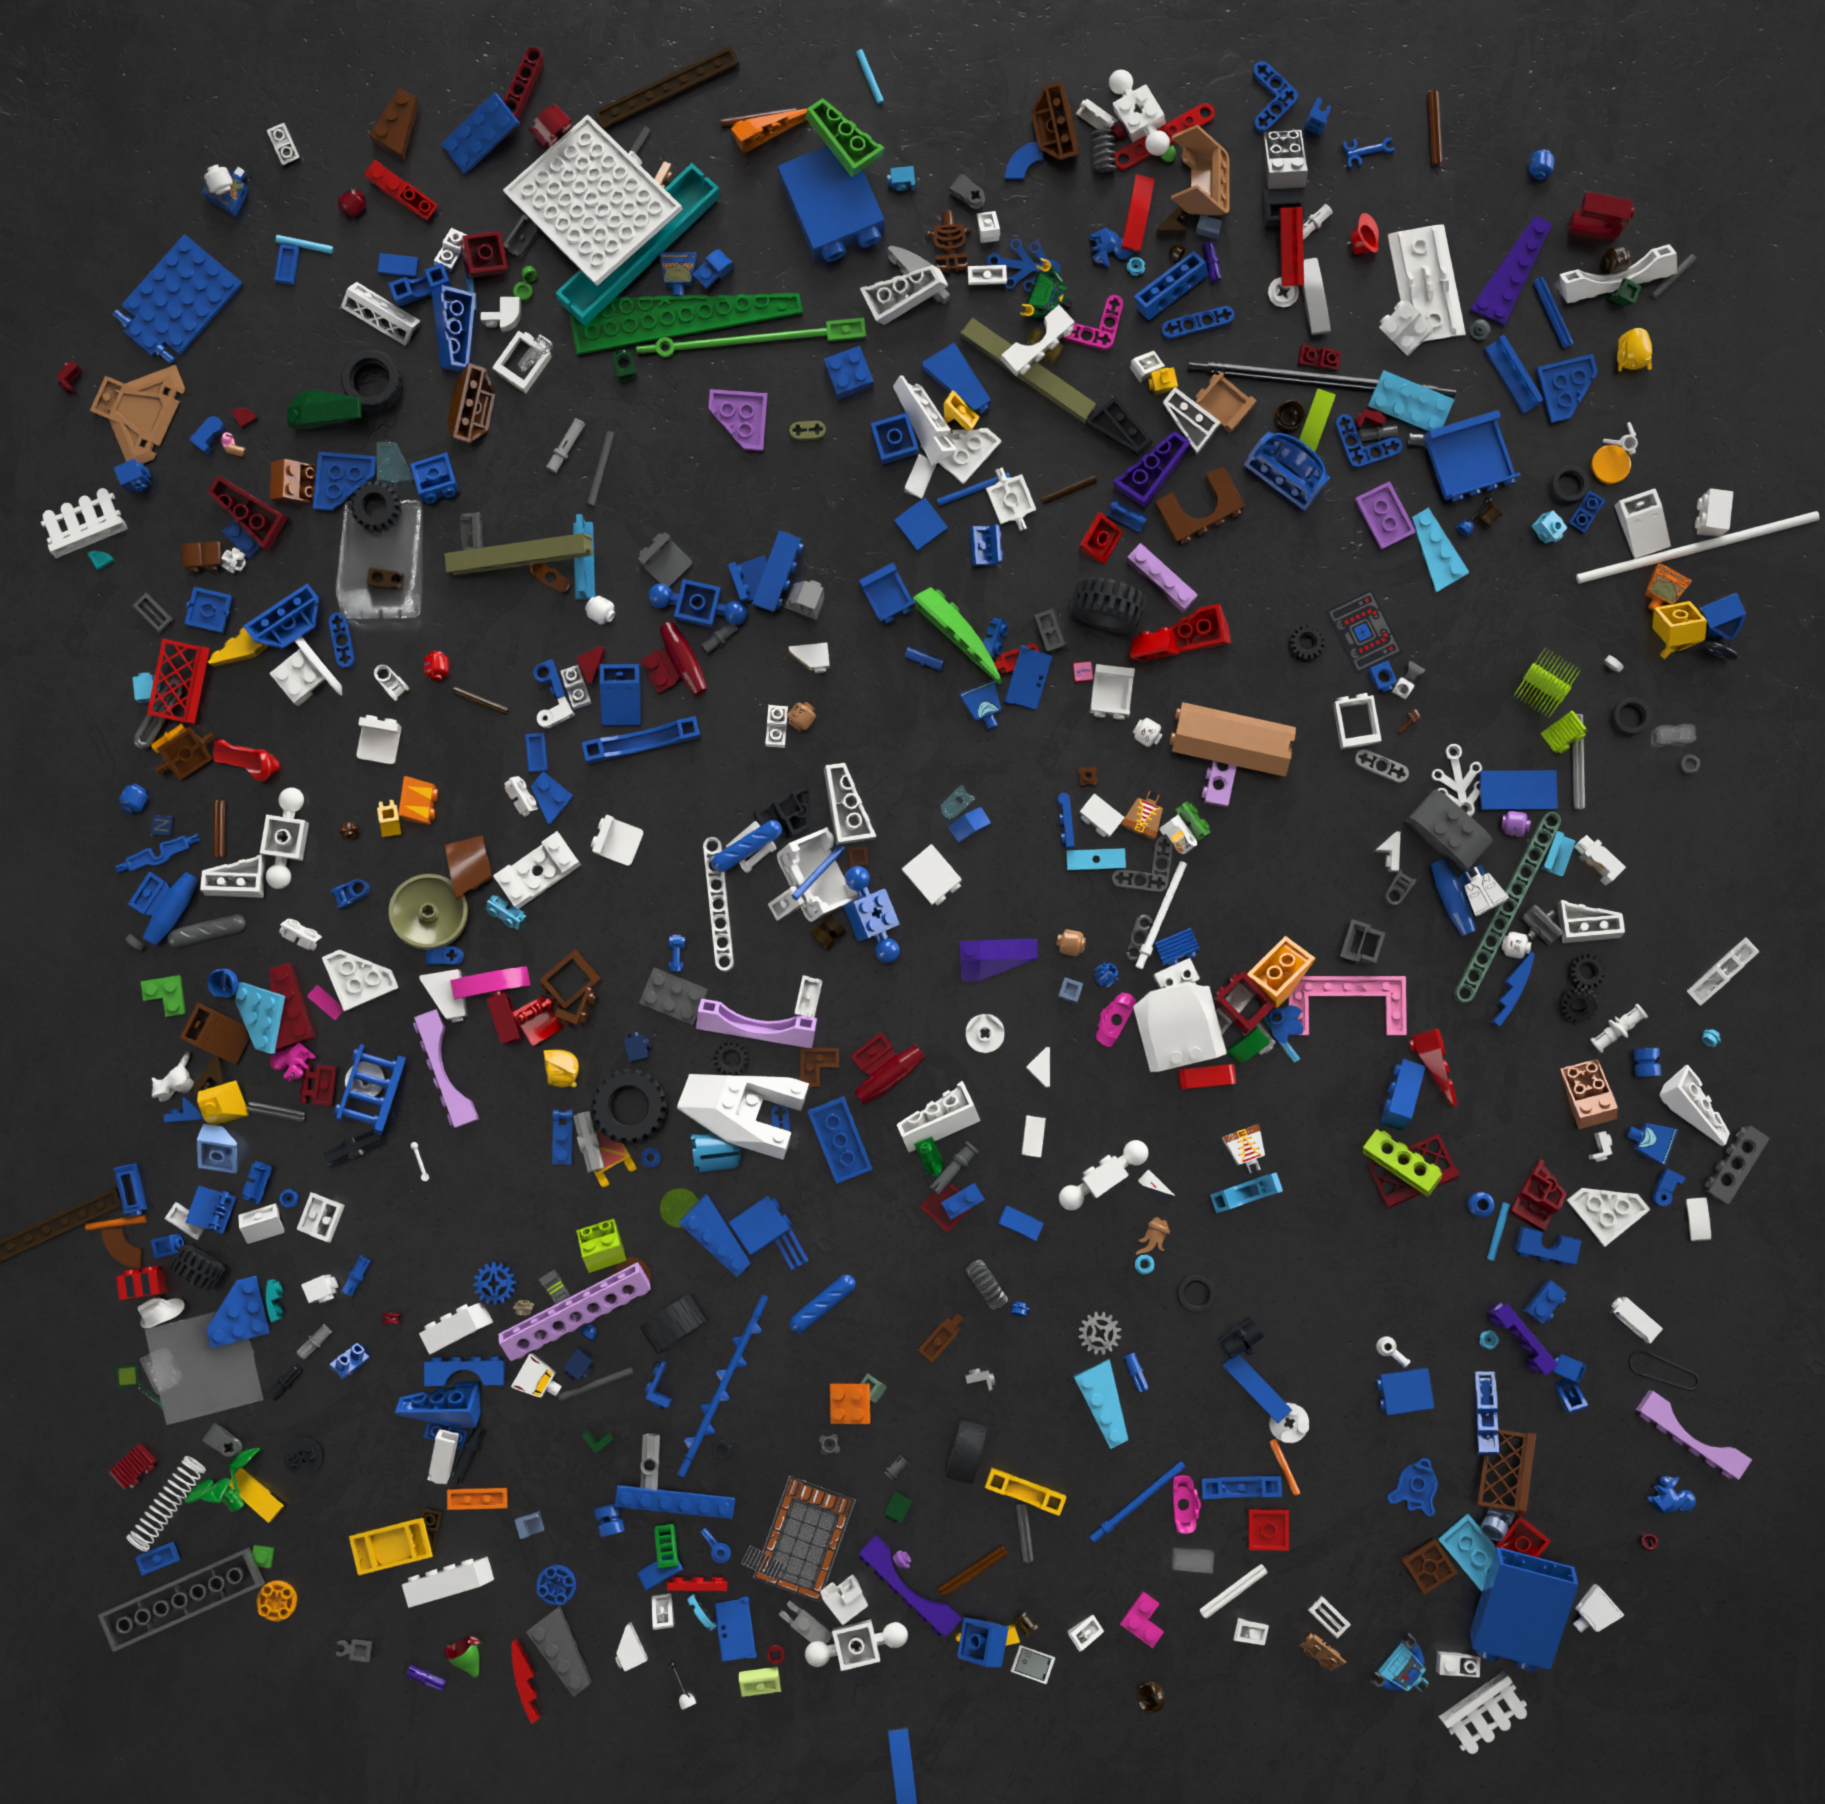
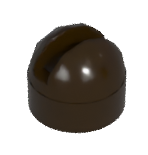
M1173 245L1170 248L1171 258L1179 262L1184 256L1186 248L1181 245Z

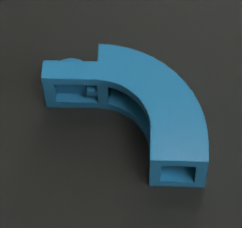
M1276 1172L1224 1189L1210 1196L1216 1213H1220L1282 1192L1283 1189Z

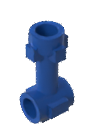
M681 935L669 936V948H673L672 962H669L668 968H670V972H682L683 963H680V949L685 948V937H681Z

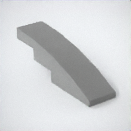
M1304 259V285L1301 286L1311 334L1331 333L1318 259Z

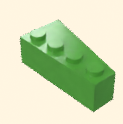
M823 98L807 108L805 118L851 177H854L883 156L884 147L881 144L874 142L871 136L863 133L856 127V124L851 120L848 121L842 116L841 112Z

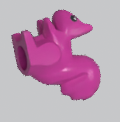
M298 1042L285 1051L283 1049L276 1051L270 1057L269 1062L275 1071H282L289 1066L283 1077L288 1078L290 1082L293 1079L301 1078L303 1076L302 1069H309L305 1063L307 1058L315 1059L316 1056Z

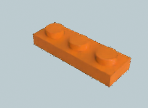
M508 1488L447 1490V1510L508 1508Z

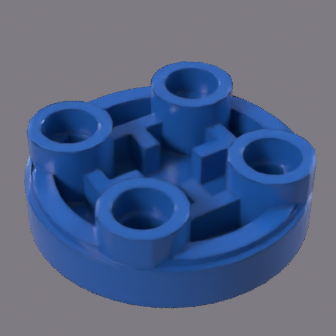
M552 1565L544 1569L539 1575L536 1584L538 1596L545 1603L553 1606L567 1603L574 1596L577 1587L573 1572L562 1565Z

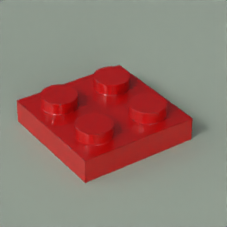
M1248 1509V1550L1289 1551V1510Z

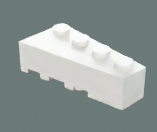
M931 265L909 272V274L903 276L899 275L893 277V279L875 283V285L869 287H862L860 290L875 320L885 325L946 288L948 284L941 270Z
M488 1557L475 1561L469 1559L461 1562L462 1565L456 1567L455 1564L443 1567L444 1570L440 1572L435 1569L426 1572V1576L421 1578L419 1574L409 1577L408 1582L402 1584L408 1608L471 1590L494 1580Z

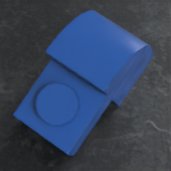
M718 249L706 257V261L693 273V277L707 289L717 278L722 280L734 268V263Z

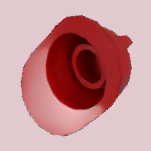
M1363 213L1359 217L1358 227L1351 234L1353 252L1355 254L1376 253L1378 251L1379 230L1374 219L1367 213Z

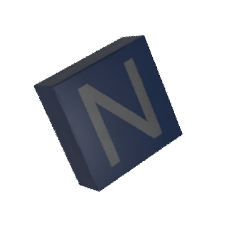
M153 815L151 834L171 836L174 817Z

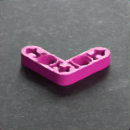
M1112 295L1107 299L1099 329L1074 323L1073 332L1076 333L1077 329H1079L1078 339L1075 338L1076 334L1074 333L1067 337L1063 336L1062 339L1100 350H1109L1113 345L1122 312V298ZM1117 301V305L1120 306H1116L1114 314L1110 313L1112 305L1109 303ZM1107 318H1112L1115 321V325L1111 328L1107 327L1104 321ZM1083 332H1090L1092 338L1089 341L1083 340L1081 338ZM1095 334H1098V339L1108 337V341H1110V343L1107 342L1106 345H1103L1101 340H1097L1096 343H1093L1095 340Z

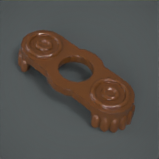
M543 563L530 565L531 575L541 580L545 586L551 587L559 593L569 591L571 586L570 580L560 575L556 569L549 568ZM549 572L556 575V580L552 583H548L545 580V576Z

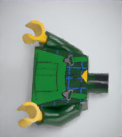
M1043 258L1040 259L1043 261L1042 267L1036 266L1037 269L1042 271L1037 272L1027 302L1022 304L1026 309L1024 313L1020 312L1022 316L1040 319L1046 317L1058 305L1070 309L1074 299L1064 295L1067 286L1064 285L1063 278L1051 266L1050 262Z

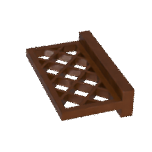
M1498 1429V1435L1504 1440L1499 1444V1448L1507 1444L1513 1452L1505 1458L1499 1452L1498 1456L1501 1458V1461L1494 1466L1488 1460L1489 1455H1484L1478 1506L1525 1515L1536 1434ZM1514 1437L1523 1438L1522 1446L1516 1450L1509 1442ZM1516 1455L1520 1460V1465L1512 1469L1506 1460ZM1502 1463L1510 1470L1503 1477L1495 1469ZM1491 1471L1499 1478L1492 1485L1485 1479L1486 1475ZM1513 1474L1518 1481L1517 1485L1510 1489L1504 1479ZM1502 1482L1508 1491L1499 1497L1493 1487ZM1489 1490L1497 1498L1491 1503L1482 1502L1483 1494ZM1510 1493L1515 1499L1514 1507L1506 1506L1501 1499Z

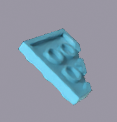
M238 982L235 1003L255 1049L266 1053H275L285 996L247 983Z

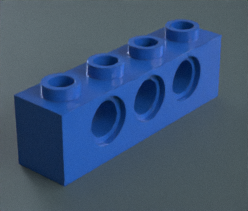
M1195 251L1191 252L1134 296L1137 309L1148 320L1153 318L1208 276L1206 262Z

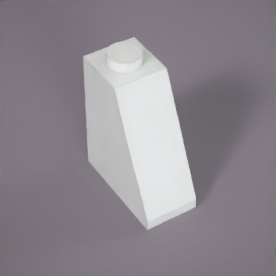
M459 969L421 975V982L446 1019L451 1020L453 1023L463 1021V1017H468L465 998L454 999L450 980L462 978Z

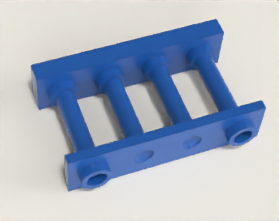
M360 1044L359 1049L354 1050L352 1060L355 1062L341 1105H336L334 1115L337 1116L336 1122L339 1123L341 1117L346 1116L372 1124V1127H375L374 1133L382 1135L406 1058L398 1055L397 1061H388L363 1053L364 1045ZM360 1060L390 1069L393 1072L391 1079L387 1078L385 1080L358 1072L357 1068ZM354 1079L384 1087V1090H387L385 1098H377L351 1090ZM348 1097L377 1105L381 1109L379 1116L375 1115L373 1117L345 1108Z

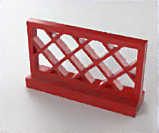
M162 639L147 715L183 722L189 725L195 723L210 648ZM165 645H173L178 653L168 658L164 652ZM187 649L196 650L195 658L190 662L182 654ZM180 654L186 664L176 670L170 660ZM168 662L174 672L165 677L160 669L161 665ZM188 666L192 674L189 679L184 681L178 671ZM176 673L182 683L172 688L167 678ZM165 681L170 691L161 696L156 689L157 684ZM184 685L188 694L180 700L174 690ZM172 692L178 702L168 707L163 697ZM161 700L166 708L161 713L152 711L153 703ZM180 704L184 710L183 718L174 716L170 709Z

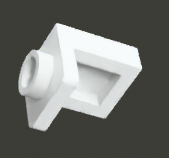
M1606 1131L1594 1133L1599 1153L1589 1155V1159H1595L1596 1162L1606 1160L1607 1155L1612 1154L1610 1148L1612 1146L1611 1137L1609 1134H1606Z

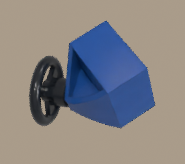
M1737 593L1698 609L1707 620L1705 636L1715 639L1714 642L1703 641L1700 644L1701 649L1714 657L1729 661L1738 658V654L1729 646L1738 634L1746 616Z

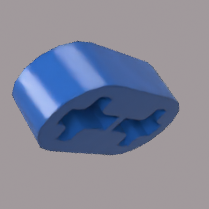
M780 1104L775 1105L771 1112L772 1126L780 1129L779 1124L783 1123V1129L791 1132L789 1109ZM778 1107H782L784 1111L786 1110V1114L782 1116L783 1121H779V1116L775 1115Z

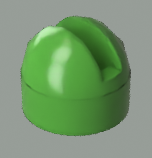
M1170 146L1167 152L1161 155L1164 161L1172 162L1176 158L1174 146Z
M527 266L521 271L524 282L532 283L538 277L536 270L532 266Z

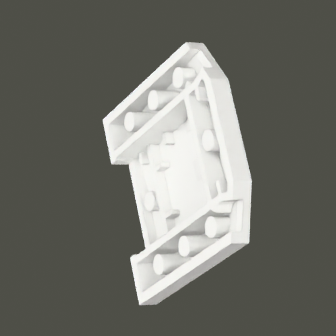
M1186 982L1150 991L1133 1006L1150 1072L1168 1070L1227 1054L1209 986H1200L1195 983Z

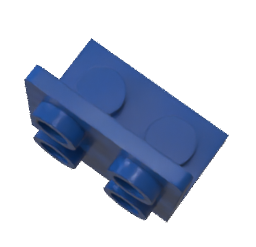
M765 556L738 565L735 562L728 564L739 599L743 603L754 600L767 565Z

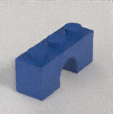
M443 264L425 269V274L419 278L407 279V277L388 283L398 307L431 296V289L437 286L452 287Z
M1520 1226L1515 1249L1520 1252L1521 1256L1531 1258L1532 1255L1540 1256L1539 1260L1551 1262V1259L1558 1260V1264L1570 1266L1571 1263L1577 1264L1581 1246L1579 1239L1559 1235L1557 1243L1553 1247L1545 1248L1541 1243L1543 1233L1540 1230Z

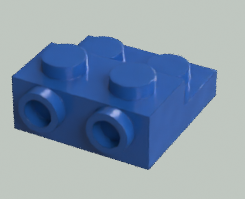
M447 452L410 464L422 503H433L442 496L452 497L455 495V492L459 491Z

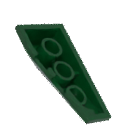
M315 389L300 392L287 407V427L301 431L361 418V398Z

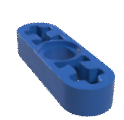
M334 613L329 618V626L336 662L340 667L348 669L355 663L348 621L343 614ZM337 617H339L340 620H343V622L340 623V627L342 630L345 629V632L339 631L338 626L336 624H333V622L336 621ZM342 635L346 636L347 643L339 646L337 638ZM338 650H345L346 656L350 657L347 660V664L341 661L344 658L343 652H338Z

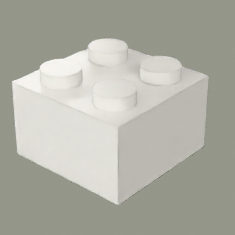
M1709 489L1698 499L1697 510H1699V517L1695 521L1698 535L1721 537L1729 530L1733 491Z

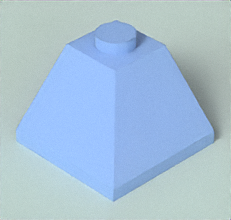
M203 1124L197 1138L198 1168L237 1174V1143L222 1126Z

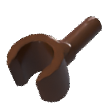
M1416 709L1407 714L1410 720L1398 730L1401 734L1410 725L1419 720L1420 715Z

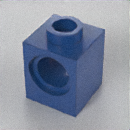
M1389 661L1373 666L1368 670L1376 692L1382 690L1385 693L1394 689L1393 685L1397 683ZM1379 674H1385L1388 681L1385 683L1381 682L1378 677Z
M1563 1354L1560 1355V1358L1557 1357L1555 1362L1558 1366L1553 1372L1579 1384L1587 1365Z

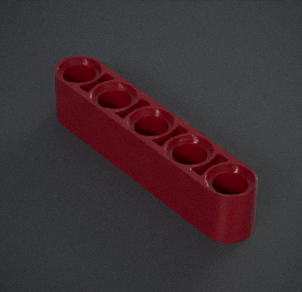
M530 47L526 50L503 100L508 108L511 106L516 107L512 113L517 120L520 118L544 64L542 52L537 47ZM536 55L539 57L536 61L530 60L532 56ZM524 73H531V76L528 78L522 77ZM519 89L524 91L521 95L515 94ZM514 129L506 137L511 136Z

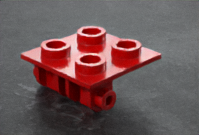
M544 995L512 1012L531 1046L564 1029L551 1008L553 1000L545 998Z

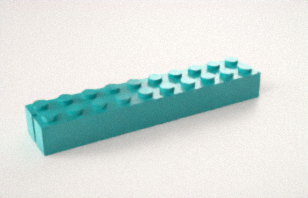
M693 163L665 188L682 206L683 210L598 286L579 270L556 292L558 302L569 312H572L573 316L584 326L594 319L660 255V252H664L720 198L719 187L708 177L705 178L704 174Z

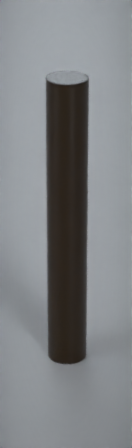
M1091 475L1046 494L1041 499L1045 504L1095 483L1097 479L1095 475Z
M458 687L453 688L452 694L504 715L508 712L507 707Z

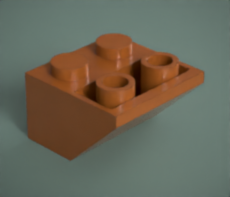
M288 459L271 462L270 500L282 503L313 504L317 466Z

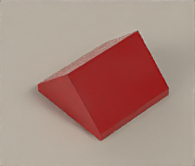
M1098 512L1080 544L1079 551L1105 564L1124 531L1103 513Z

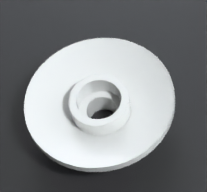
M359 1062L358 1072L384 1079V1074L379 1066L368 1062ZM353 1066L349 1069V1071H348L347 1074H346V1077H345V1085H346V1086H347V1083H348V1080H349V1077H350V1074H351V1071H352ZM354 1079L351 1090L374 1097L383 1089V1087L371 1083L365 1086L363 1081Z

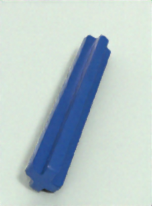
M1539 277L1533 282L1562 347L1568 348L1572 346L1571 336L1544 278Z

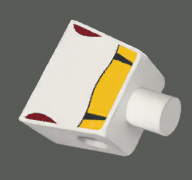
M530 1353L511 1387L542 1398L546 1391L557 1396L562 1386L552 1381L556 1372L535 1354Z

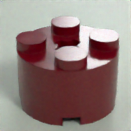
M554 103L552 109L549 106L536 117L534 127L530 125L528 128L544 147L551 148L558 141L557 138L559 136H564L572 129V120Z

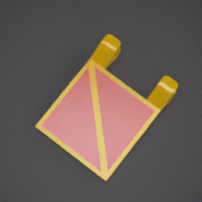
M597 1130L605 1169L594 1173L600 1185L607 1187L609 1181L603 1172L624 1161L630 1172L635 1171L637 1167L624 1144L609 1139L600 1130Z

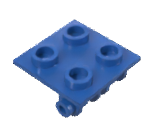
M198 1186L185 1223L223 1234L236 1197L231 1196L226 1191L221 1193Z

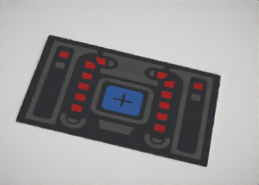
M1372 589L1326 610L1357 674L1403 652Z

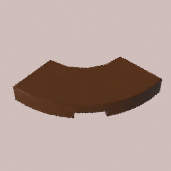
M102 1229L103 1242L114 1259L129 1267L142 1268V1248L134 1247L128 1243L124 1237L123 1229Z

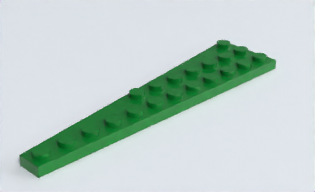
M799 293L614 298L586 326L578 321L572 312H569L577 355L657 341L662 337L674 338L803 314Z

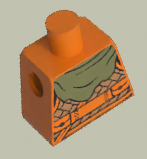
M1662 563L1657 564L1645 593L1646 596L1652 599L1648 608L1654 611L1656 607L1674 604L1692 580Z

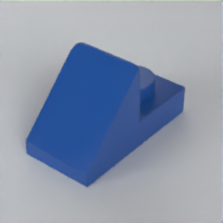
M186 1097L182 1098L183 1113L181 1109L169 1110L170 1114H164V1122L167 1123L204 1120L200 1109Z

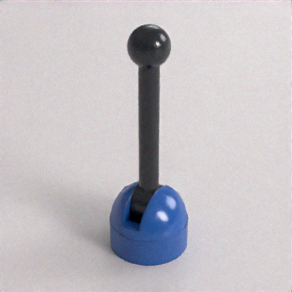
M1486 497L1485 502L1470 520H1462L1456 526L1462 535L1468 537L1474 528L1472 522L1488 504L1492 503V498Z

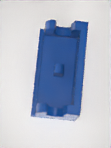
M1317 97L1304 128L1321 136L1327 123L1326 118L1331 106L1328 105L1326 111H1321L1319 107L1321 106L1322 99Z

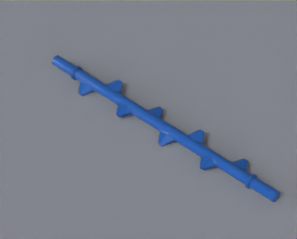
M761 1295L754 1312L752 1311V1316L743 1335L733 1337L732 1341L737 1348L727 1369L717 1370L716 1372L721 1382L711 1403L702 1404L700 1407L705 1416L695 1437L685 1438L684 1440L689 1450L685 1454V1459L677 1473L681 1477H685L692 1460L695 1459L694 1456L704 1435L714 1434L715 1430L710 1422L720 1401H729L730 1399L726 1388L736 1367H745L747 1364L742 1354L751 1335L761 1333L762 1331L757 1322L769 1297L766 1295Z

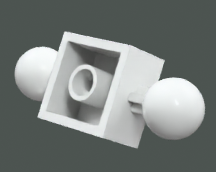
M1125 70L1113 72L1109 78V87L1115 94L1123 96L1113 102L1114 112L1131 141L1135 142L1147 136L1145 145L1148 152L1155 156L1163 155L1169 149L1170 140L1166 133L1156 129L1166 124L1165 115L1148 86L1145 84L1133 91L1131 89L1133 78L1129 72Z
M287 788L279 796V804L284 810L283 817L266 815L260 853L264 856L276 857L275 865L271 866L266 872L267 883L275 889H282L290 883L291 873L286 867L287 859L303 861L309 823L305 820L294 819L295 812L300 810L304 803L303 794L296 788ZM287 835L288 839L285 842L282 841L281 837Z
M1138 1140L1130 1141L1124 1147L1123 1155L1119 1158L1108 1155L1099 1161L1100 1166L1097 1168L1092 1166L1083 1172L1082 1184L1079 1186L1069 1185L1061 1190L1059 1194L1061 1206L1066 1210L1073 1211L1082 1206L1084 1196L1088 1193H1091L1094 1198L1099 1197L1129 1176L1124 1169L1130 1164L1141 1165L1147 1160V1146Z
M871 1619L833 1628L832 1633L835 1644L826 1645L824 1642L814 1641L807 1646L805 1658L811 1666L822 1667L829 1661L830 1657L838 1656L841 1671L880 1662L878 1646L886 1644L891 1648H900L906 1643L908 1632L902 1624L893 1622L888 1624L883 1632L875 1634ZM855 1640L859 1643L861 1642L859 1649L851 1646Z

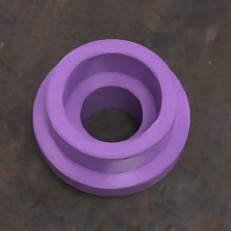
M901 1550L897 1551L896 1555L893 1556L895 1564L900 1570L908 1569L911 1562L909 1555Z

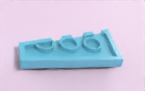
M1429 507L1411 518L1435 593L1469 573Z

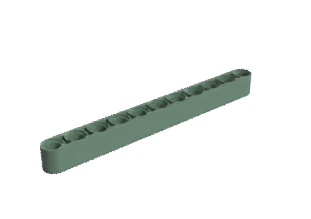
M1549 812L1540 819L1504 891L1509 899L1496 907L1454 991V998L1459 1003H1466L1472 1000L1560 826L1561 818L1557 813ZM1547 817L1554 819V826L1547 825ZM1539 834L1546 837L1545 844L1538 841L1537 837ZM1530 851L1537 854L1536 861L1529 858ZM1522 868L1528 870V878L1521 876L1520 871ZM1514 885L1520 888L1519 895L1513 894L1512 887ZM1504 903L1511 905L1512 910L1510 913L1504 911ZM1496 920H1500L1503 923L1501 930L1495 928L1494 923ZM1487 937H1491L1494 940L1493 947L1487 946ZM1479 954L1484 955L1486 958V962L1483 965L1477 961ZM1470 971L1475 972L1477 975L1475 982L1468 978ZM1461 989H1466L1468 991L1469 995L1467 999L1461 998Z

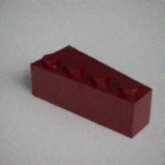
M286 963L269 969L271 992L285 996L275 1050L280 1051L294 1046L298 1042L304 1043L316 1039L293 965Z

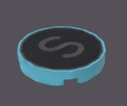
M696 1595L690 1596L687 1601L689 1605H694L695 1608L693 1610L697 1618L709 1631L713 1630L717 1625L707 1608Z

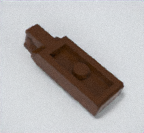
M957 1313L952 1320L946 1318L917 1351L933 1363L957 1336L960 1330L957 1325L963 1320V1317Z

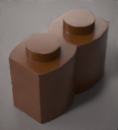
M221 542L181 544L182 567L188 570V572L197 573L200 572V569L207 568V571H218L222 567L223 544Z

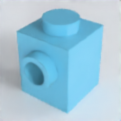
M139 673L138 677H133L134 697L139 703L150 701L154 676L150 675V673ZM160 683L157 684V691H160Z

